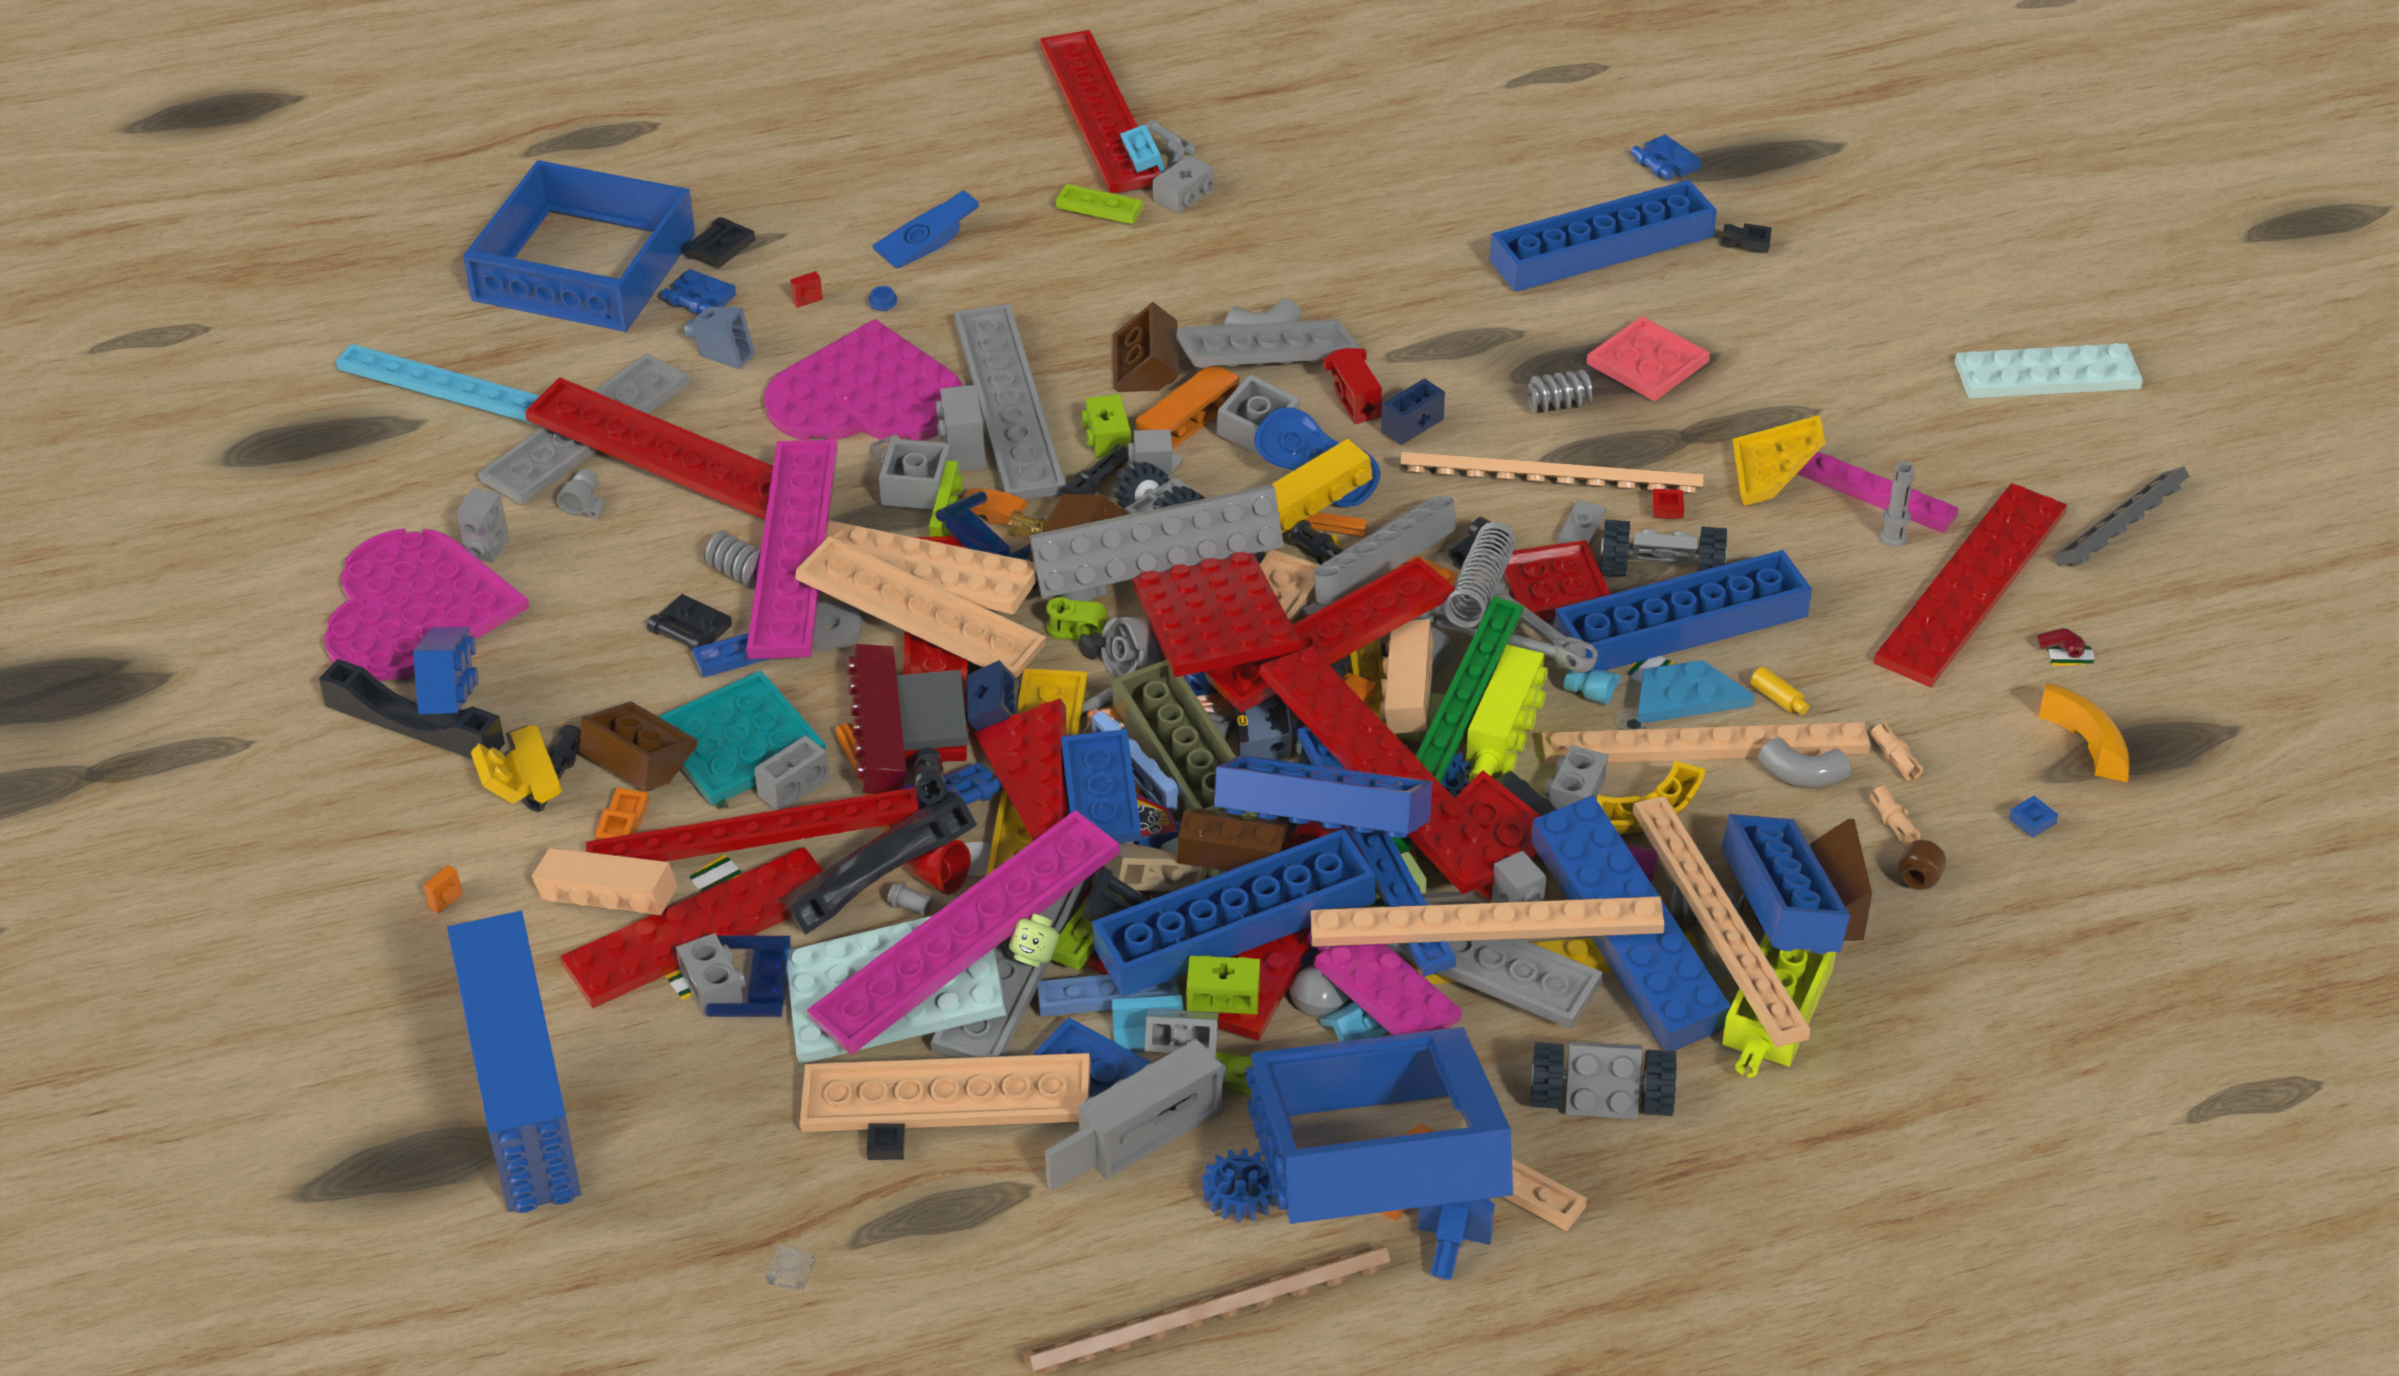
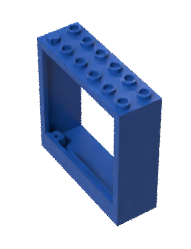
M537 160L463 255L471 301L627 332L681 256L682 244L692 240L695 236L690 189ZM549 212L653 232L620 279L515 258Z
M521 910L447 926L488 1133L508 1212L528 1213L537 1209L538 1205L551 1202L555 1205L569 1203L575 1197L582 1195L523 912Z
M1464 1027L1251 1053V1067H1246L1245 1069L1248 1089H1251L1252 1099H1248L1250 1121H1253L1255 1137L1259 1138L1261 1155H1265L1266 1170L1271 1175L1273 1192L1277 1193L1279 1210H1286L1290 1224L1513 1195L1511 1128ZM1449 1096L1455 1110L1461 1112L1467 1128L1297 1149L1291 1134L1293 1125L1289 1116Z

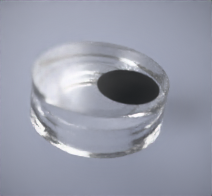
M1625 708L1615 715L1614 729H1646L1647 720L1638 722V709Z

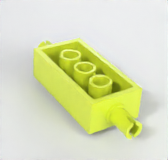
M1507 644L1468 728L1466 761L1471 762L1472 770L1469 775V782L1482 770L1494 779L1510 770L1514 773L1518 759L1516 754L1517 752H1523L1527 740L1526 732L1527 730L1532 731L1535 725L1537 715L1535 711L1536 709L1541 710L1544 705L1546 691H1542L1541 688L1545 684L1548 668L1543 667L1546 657L1544 653Z
M1765 933L1759 947L1804 1020L1809 1025L1832 974L1836 952L1818 954L1804 949L1783 951L1773 947ZM1739 988L1726 1016L1722 1042L1724 1046L1742 1051L1735 1065L1737 1072L1744 1076L1747 1067L1750 1066L1747 1077H1755L1763 1059L1790 1067L1801 1042L1776 1047Z

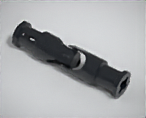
M925 747L922 750H918L913 758L916 792L921 801L926 804H934L941 801L946 794L944 768L939 752L934 748Z

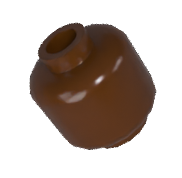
M1923 839L1915 840L1906 846L1898 861V875L1911 888L1918 890L1930 889L1937 884L1946 867V856L1944 851L1935 843Z

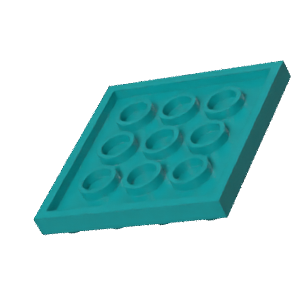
M762 670L658 716L698 740L696 748L681 769L711 806L757 786L754 768L805 735L826 751V744Z

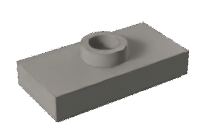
M1577 500L1559 535L1558 544L1587 540L1589 546H1591L1606 516V507Z

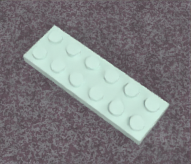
M2114 343L2109 345L1971 351L1956 353L1955 364L1968 398L2141 389L2143 381L2128 344Z

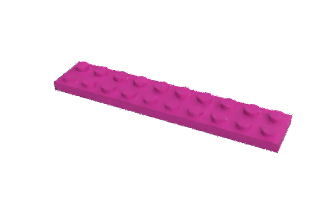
M837 439L777 441L746 649L748 659L812 657L820 590L796 580L795 577L796 569L827 539L838 454Z
M1073 811L808 1008L809 1018L845 1051L853 1055L1011 936L1020 919H1031L1033 913L1040 914L1121 853L1119 843L1079 812Z

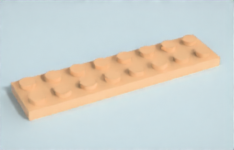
M829 520L827 538L831 536L986 609L1015 614L1037 582L1036 569L1032 561Z
M831 536L796 569V580L981 667H986L1000 660L1016 678L1045 646V636Z
M1090 1054L805 1064L799 1125L802 1132L868 1130L869 1123H905V1128L1079 1122L1078 1106L1090 1097Z

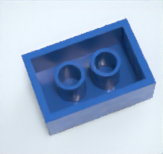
M469 626L431 627L413 650L418 714L458 713L463 704L467 702L469 695L473 693L474 686H478V669L472 666V655L476 654L475 636H470Z

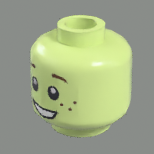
M1035 913L1032 914L1031 919H1020L1015 926L1009 943L1010 950L1015 953L1013 958L1035 967H1039L1040 963H1048L1053 956L1059 939V932L1051 927L1053 920Z

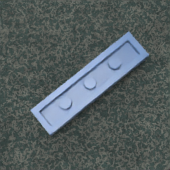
M1103 711L1092 716V733L1122 730L1118 722L1112 721ZM1128 737L1134 783L1152 801L1170 808L1172 813L1177 811L1179 789L1176 782L1171 777L1168 778L1159 769L1154 759H1149L1141 751L1134 739Z

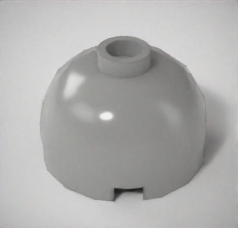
M1117 617L1107 622L1102 631V637H1106V647H1101V655L1104 665L1111 676L1114 678L1121 677L1158 662L1161 647L1151 625L1147 621L1139 617Z

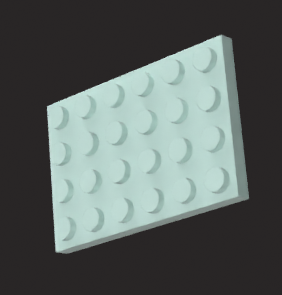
M932 916L785 951L796 1055L800 1064L848 1053L809 1018L807 1009ZM993 948L859 1050L1006 1015L996 949Z

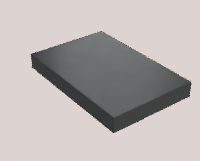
M961 670L897 675L904 751L919 750L925 747L942 748L968 745Z

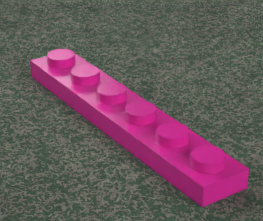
M1817 452L1797 473L1802 477L1884 510L1889 507L1893 481L1838 460L1835 457ZM1912 489L1908 504L1911 521L1945 533L1957 518L1959 508Z

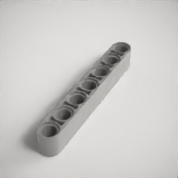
M1449 496L1432 497L1315 568L1316 601L1322 605H1330L1384 576L1456 530L1454 499Z

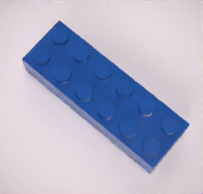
M1241 755L1217 766L1214 806L1226 808V813L1241 815L1246 814V811L1257 812V817L1263 819H1276L1278 816L1289 817V821L1292 823L1306 824L1313 820L1322 822L1321 826L1326 828H1341L1342 825L1354 826V831L1372 833L1376 829L1386 831L1387 836L1403 838L1430 822L1433 781Z
M1729 814L1721 851L1772 946L1783 951L1804 949L1818 954L1841 952L1850 914L1794 819Z

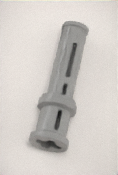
M1908 462L1896 464L1890 504L1883 512L1885 524L1879 536L1881 542L1890 547H1900L1907 542L1906 526L1911 520L1908 504L1915 473V467H1912V464Z

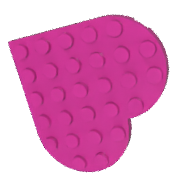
M874 319L782 372L777 373L766 389L764 401L766 414L771 424L782 433L796 439L810 440V437H827V439L838 440L862 431L867 435L885 441H891L893 437L899 439L910 437V440L920 441L938 435L937 424L942 419L937 418L936 401H941L940 388L963 385L951 370L877 319Z
M405 528L396 529L366 540L346 558L341 582L348 601L338 607L328 620L329 626L326 634H324L327 654L332 663L340 659L363 667L378 681L408 679L415 674L413 650L431 627L469 626L470 636H475V639L529 609V603L524 595L450 536L423 528V533H406Z

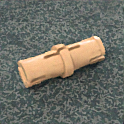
M1887 723L1878 724L1872 729L1870 736L1885 753V759L1889 763H1893L1907 781H1911V777L1915 780L1922 774L1923 766L1910 753L1908 744L1904 740H1900Z
M1880 786L1875 788L1873 792L1878 798L1871 793L1869 799L1881 813V819L1885 826L1892 828L1903 846H1907L1916 840L1912 834L1919 839L1921 833L1909 819L1905 806L1898 804L1888 787Z

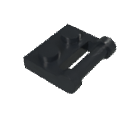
M718 217L712 222V226L694 240H688L682 244L681 251L689 259L696 257L720 268L755 241V231L726 218Z
M684 594L675 599L659 615H652L647 622V630L656 635L661 633L688 646L690 651L693 648L714 643L732 626L731 616Z
M1103 865L1093 876V886L1082 917L1092 923V921L1133 907V905L1152 900L1154 897L1151 895L1144 896L1113 876V871Z

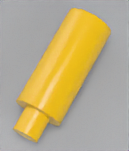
M1765 666L1755 671L1750 684L1789 713L1796 711L1804 715L1809 710L1810 706L1804 701L1803 693Z

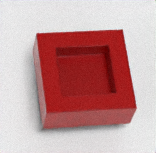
M816 271L790 279L792 302L797 308L823 300L821 277Z
M1653 489V518L1683 519V490Z

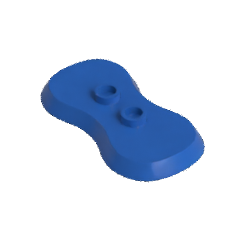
M1291 407L1278 408L1268 414L1258 426L1254 437L1255 447L1266 461L1293 471L1339 444V442L1325 434L1310 415L1302 410ZM1362 450L1371 459L1372 479L1343 496L1340 500L1333 502V504L1342 507H1354L1363 503L1374 492L1379 483L1381 472L1376 460L1368 452Z

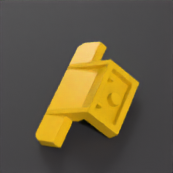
M529 725L510 733L516 749L510 751L506 757L496 748L488 749L480 743L471 751L482 786L511 804L516 803L531 793L535 800L544 803L562 792L556 771L536 725Z

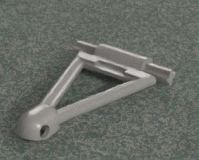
M1500 581L1494 596L1522 605L1509 596V590L1505 589V583ZM1458 595L1459 599H1460L1464 604H1466V605H1468V606H1471V607H1480V605L1477 606V605H1473V604L1467 603L1466 601H1464V600ZM1463 595L1469 601L1478 603L1476 600ZM1455 598L1457 604H1458L1461 608H1463L1464 610L1470 611V612L1480 611V610L1467 609L1466 607L1462 606V605L1457 601V599ZM1445 602L1414 619H1430V624L1436 623L1438 627L1471 636L1475 635L1479 627L1477 625L1476 627L1466 629L1452 624L1444 611ZM1453 603L1455 609H1456L1459 613H1461L1462 615H1464V616L1473 617V616H1478V615H1479V614H1476V615L1466 614V613L1462 612L1461 610H1459V609L1455 606V604ZM1526 607L1523 608L1520 621L1552 644L1513 634L1508 645L1544 653V656L1554 658L1559 665L1576 673H1585L1593 669L1597 662V650L1593 645L1577 638L1565 637ZM1451 608V611L1453 612V614H1454L1457 618H1459V619H1461V620H1463V621H1468V622H1470V621L1477 620V619H1472V620H1470V619L1462 618L1461 616L1457 615V614L1454 612V610ZM1587 649L1591 650L1592 658L1586 657Z

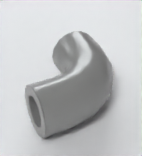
M1281 299L1271 310L1263 313H1255L1234 306L1229 311L1224 325L1295 322L1301 319L1302 314L1295 302L1290 299Z
M1777 737L1768 741L1758 754V760L1770 773L1781 781L1797 787H1826L1848 779L1851 774L1849 761L1839 749H1833L1815 756L1804 755L1791 748L1783 738Z

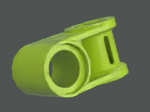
M1064 597L1054 598L1047 604V613L1050 618L1046 624V632L1055 639L1079 641L1081 634L1090 636L1096 632L1102 635L1108 614L1107 609L1104 605L1095 601L1072 600ZM1061 606H1063V613H1060ZM1058 623H1060V630L1057 629Z

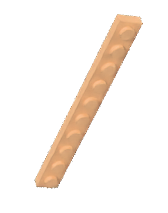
M1401 452L1400 463L1401 466L1407 467L1406 472L1424 473L1425 468L1437 469L1436 474L1454 475L1455 470L1467 471L1466 476L1484 478L1485 473H1497L1496 478L1504 480H1514L1515 475L1527 476L1526 481L1544 482L1545 477L1557 478V483L1575 484V479L1587 480L1588 486L1605 487V482H1617V488L1635 489V484L1647 485V490L1651 491L1671 486L1678 487V490H1683V493L1692 494L1696 493V488L1702 489L1704 474Z
M1865 722L1541 733L1544 765L1557 764L1560 756H1566L1570 745L1608 754V763L1758 758L1761 748L1768 741L1777 737L1783 738L1791 748L1804 755L1815 756L1833 749H1839L1845 755L1869 754L1870 741Z
M1663 796L1635 802L1633 806L1634 816L1774 1045L1780 1047L1809 1040L1811 1029L1667 798Z
M1661 897L1311 910L1312 946L1664 933Z

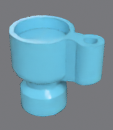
M1568 669L1564 680V690L1574 693L1582 691L1586 699L1607 705L1612 698L1615 687H1618L1620 684L1621 675L1599 669H1593L1589 673H1576Z

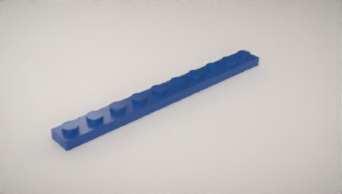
M1307 726L1298 729V739L1312 765L1346 769ZM1344 825L1353 843L1375 874V886L1386 907L1427 906L1392 837L1387 836L1386 831L1374 829L1372 833H1361L1354 831V826ZM1447 941L1406 943L1423 977L1456 967V957Z

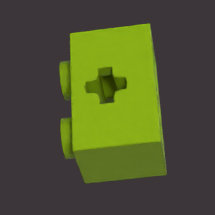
M1114 394L1085 398L1086 410L1081 411V421L1083 428H1088L1086 429L1088 447H1093L1096 458L1104 457L1116 444H1122L1128 449V443H1131V430L1121 395Z
M1208 955L1189 956L1186 988L1187 1011L1257 1014L1260 959L1212 957Z

